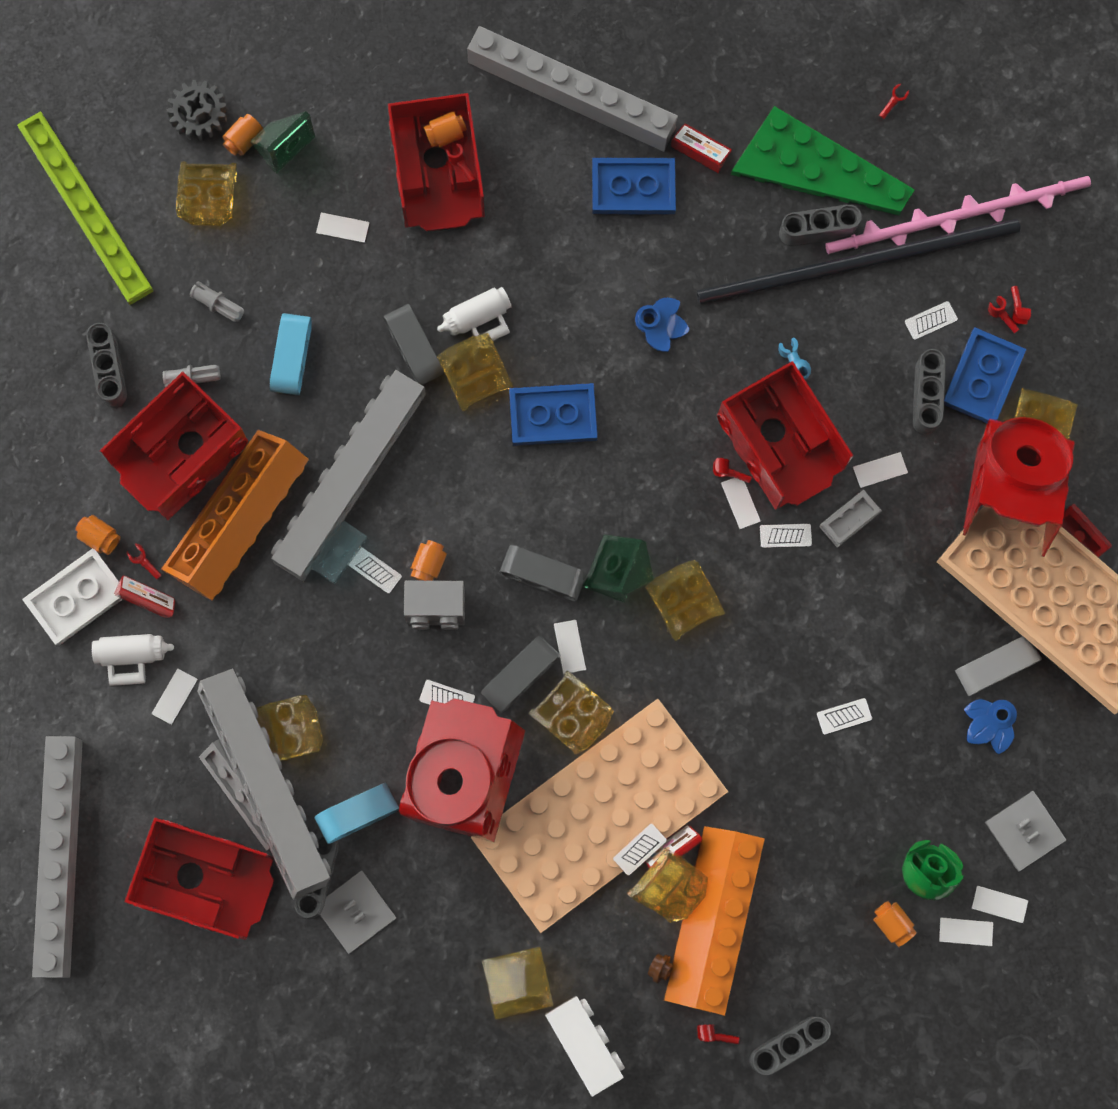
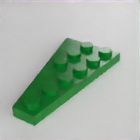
M775 106L731 171L733 176L740 177L742 175L755 178V181L765 183L767 181L799 192L820 197L838 198L839 201L845 203L863 204L867 208L900 215L915 189Z

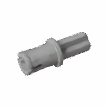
M199 281L196 282V285L194 284L190 291V297L205 304L211 312L217 311L234 322L240 321L244 314V309L226 299L224 293H217Z
M188 365L187 368L163 371L165 388L182 371L195 383L217 381L221 378L220 368L217 365L195 368L192 365Z

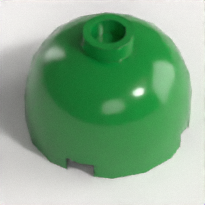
M930 840L916 842L906 854L902 867L904 882L913 893L926 900L935 901L946 898L963 880L964 875L961 873L963 869L962 861L947 846L940 844L937 847L929 845L931 843Z

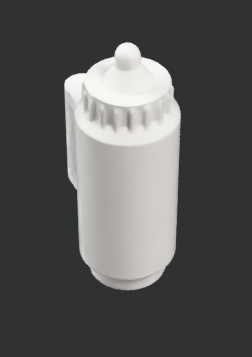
M494 287L451 308L449 312L443 315L444 322L437 329L439 332L450 331L452 336L459 333L464 334L471 330L478 346L482 347L510 333L502 316L506 313L507 309L511 308L510 300L502 287L499 289ZM495 318L498 319L499 326L481 335L478 334L476 327Z
M152 634L100 637L98 641L92 642V658L94 664L108 667L110 686L145 684L144 663L163 660L164 654L167 651H172L174 645L165 643L162 636H153ZM138 664L139 672L115 674V665Z

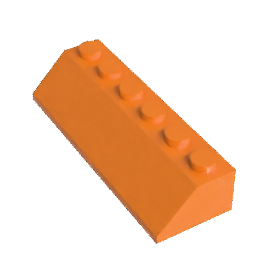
M257 430L168 558L162 570L198 594L213 600L223 589L224 583L232 571L238 567L240 559L247 549L254 544L256 536L264 524L271 519L275 508L287 496L288 490L295 479L302 474L304 466L309 459L287 440Z
M704 826L702 842H700L672 963L673 969L669 976L664 1001L725 1016L764 838Z

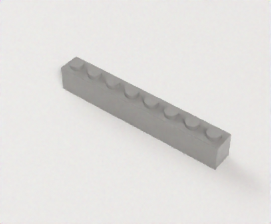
M481 26L478 27L467 48L469 64L663 152L676 129L678 115Z
M397 370L394 371L392 376L387 375L380 386L381 393L377 399L372 398L364 411L366 413L361 423L357 421L349 433L350 440L346 446L341 445L334 455V460L336 461L330 469L326 468L318 480V483H320L315 493L310 492L303 502V507L305 508L299 517L295 515L287 527L288 534L284 540L279 539L271 551V554H273L271 559L275 565L303 582L426 395L424 386Z
M230 669L200 680L198 687L200 698L292 899L295 900L325 887L330 879L329 875H331L330 866L325 858L321 859L317 848H319L317 838L312 831H308L304 823L306 822L305 812L300 805H296L292 797L294 790L289 779H284L280 771L282 764L279 756L271 752L268 745L270 744L269 735L264 727L260 728L256 719L258 718L257 709L254 703L248 702L245 696L246 686L240 676L237 677L234 670Z
M46 736L32 977L70 978L83 744V740L72 736Z

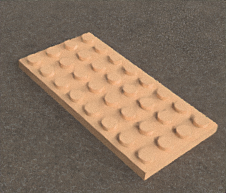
M983 505L977 512L966 536L963 535L962 530L938 559L937 563L1114 715L1117 714L1118 574L1063 527L1060 528L1046 555L1042 557L1046 523L1036 526L1002 517L993 508Z
M656 699L504 812L500 820L495 842L471 837V839L538 931L542 933L623 872L613 858L647 826L653 824L667 839L728 793V790L660 700Z

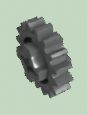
M193 80L191 87L182 83L183 90L180 92L174 89L173 93L176 98L168 99L169 106L172 108L167 109V114L171 118L169 121L172 127H176L179 135L186 131V136L189 140L193 138V135H197L199 141H202L203 134L206 133L212 138L213 129L222 130L219 122L227 121L224 113L228 111V107L224 103L223 93L218 94L219 92L215 85L209 89L207 81L198 86L196 80ZM208 98L214 102L215 108L212 107V104H209ZM180 113L186 117L187 122L181 119Z

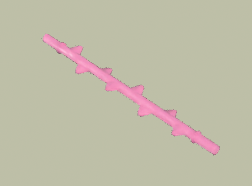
M1089 176L1066 182L1059 181L1058 184L1027 192L1016 183L1012 184L1008 197L978 204L971 195H967L964 197L961 209L927 217L920 209H915L911 222L884 229H879L870 220L866 222L863 234L857 236L853 234L849 238L826 243V251L828 254L851 248L858 249V246L889 238L898 246L905 244L907 234L936 226L942 227L948 234L954 232L956 221L989 213L996 222L1002 221L1006 208L1037 200L1048 209L1052 207L1054 196H1063L1068 192L1090 187L1091 180Z

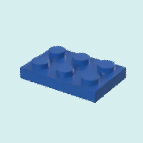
M592 158V214H675V158Z
M974 327L944 396V405L985 423H988L989 419L997 420L1026 349Z
M594 383L509 388L513 446L597 441Z

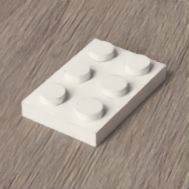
M92 548L22 600L54 644L59 646L122 599L114 594L119 583L118 579L98 552Z

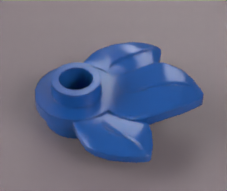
M668 297L661 298L653 306L646 305L641 307L635 315L636 326L639 330L645 332L647 343L658 351L668 352L670 349V339L681 338L690 330L687 323L676 314L680 306L679 300ZM650 316L654 319V322L647 324L644 318Z
M978 699L971 702L964 709L966 714L973 719L968 728L967 741L973 744L991 742L997 754L1004 752L1014 739L1012 725L1017 718L1015 706L1007 700H997L992 703L984 699ZM1000 709H1005L1008 712V716L1004 720H1000L996 716L997 711Z

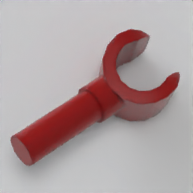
M901 83L893 88L892 98L879 114L881 118L885 119L899 101L905 100L908 97L909 90L904 97L897 96L896 89Z
M455 144L459 154L453 156L447 149L446 153L449 163L459 166L470 183H472L476 178L464 161L463 148L460 144Z
M1018 286L1011 287L1014 301L1012 320L1015 323L1027 325L1031 317V309L1022 307Z
M997 296L996 302L1001 308H995L990 302L988 307L989 314L993 317H1000L1012 332L1016 333L1019 328L1005 311L1006 300L1002 296Z
M717 458L713 463V473L715 476H729L750 483L751 476L729 469L728 459Z
M135 544L137 549L141 551V554L138 557H133L127 551L129 560L135 564L140 563L157 580L161 574L146 558L144 548L140 544Z
M714 1024L697 1026L698 1038L701 1041L739 1043V1037L721 1033L715 1034Z

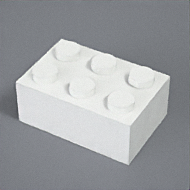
M575 996L546 1013L545 1016L593 1097L624 1078L620 1071L625 1069L617 1053L614 1051L610 1054L605 1044L609 1042V1039L601 1025L594 1027L589 1017L594 1015L586 999L579 1001L578 997Z

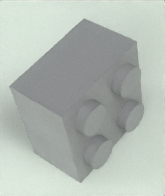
M405 581L404 617L407 625H412V629L427 630L429 625H441L443 630H457L458 625H465L464 582Z

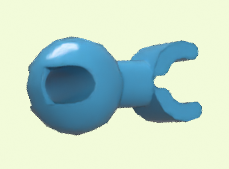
M792 338V352L785 349L782 343H779V354L784 358H788L789 362L793 361L802 376H805L804 379H807L811 374V366L806 360L799 357L797 353L798 341Z

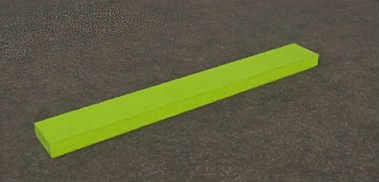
M40 111L19 123L17 126L129 305L152 293L151 285L42 112Z

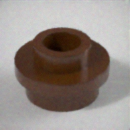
M657 954L648 971V976L653 978V982L659 983L662 979L665 981L668 979L673 969V964L670 963L671 956L667 954L664 956Z

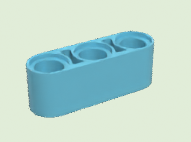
M282 314L270 377L271 392L292 395L300 394L311 334V317Z
M383 783L322 811L314 818L327 844H330L392 815L399 810V806L387 783Z

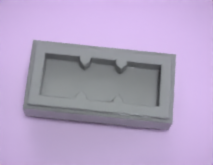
M862 490L821 523L819 527L838 548L879 515L882 510Z

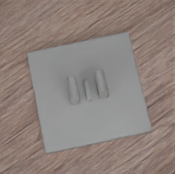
M1034 791L985 822L1018 872L1066 841V838Z
M360 871L328 895L320 914L348 954L396 919V916L363 871Z

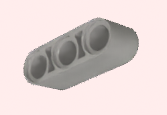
M1022 636L958 668L955 672L967 695L971 696L1041 661L1042 658L1036 647Z

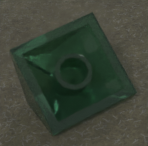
M305 111L270 122L250 141L276 174L315 138L310 114Z
M604 534L583 586L625 603L628 593L654 580L646 542L641 539Z

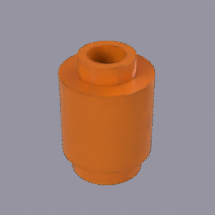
M454 112L431 120L429 125L424 126L432 148L435 146L440 148L464 138L462 132L467 131L462 116H455Z
M246 114L244 117H240L222 136L225 140L223 145L233 155L237 153L244 155L261 137L260 132L263 130V127L254 117Z
M94 515L88 518L83 517L75 529L78 532L77 539L100 554L105 553L109 555L112 553L121 538L116 534L114 528Z
M428 540L427 544L420 543L410 568L413 570L411 577L419 581H433L437 579L447 553L442 551L444 546Z
M887 901L874 911L877 915L874 918V922L891 943L895 942L900 947L916 935L917 932L913 928L914 923L897 902L890 904Z

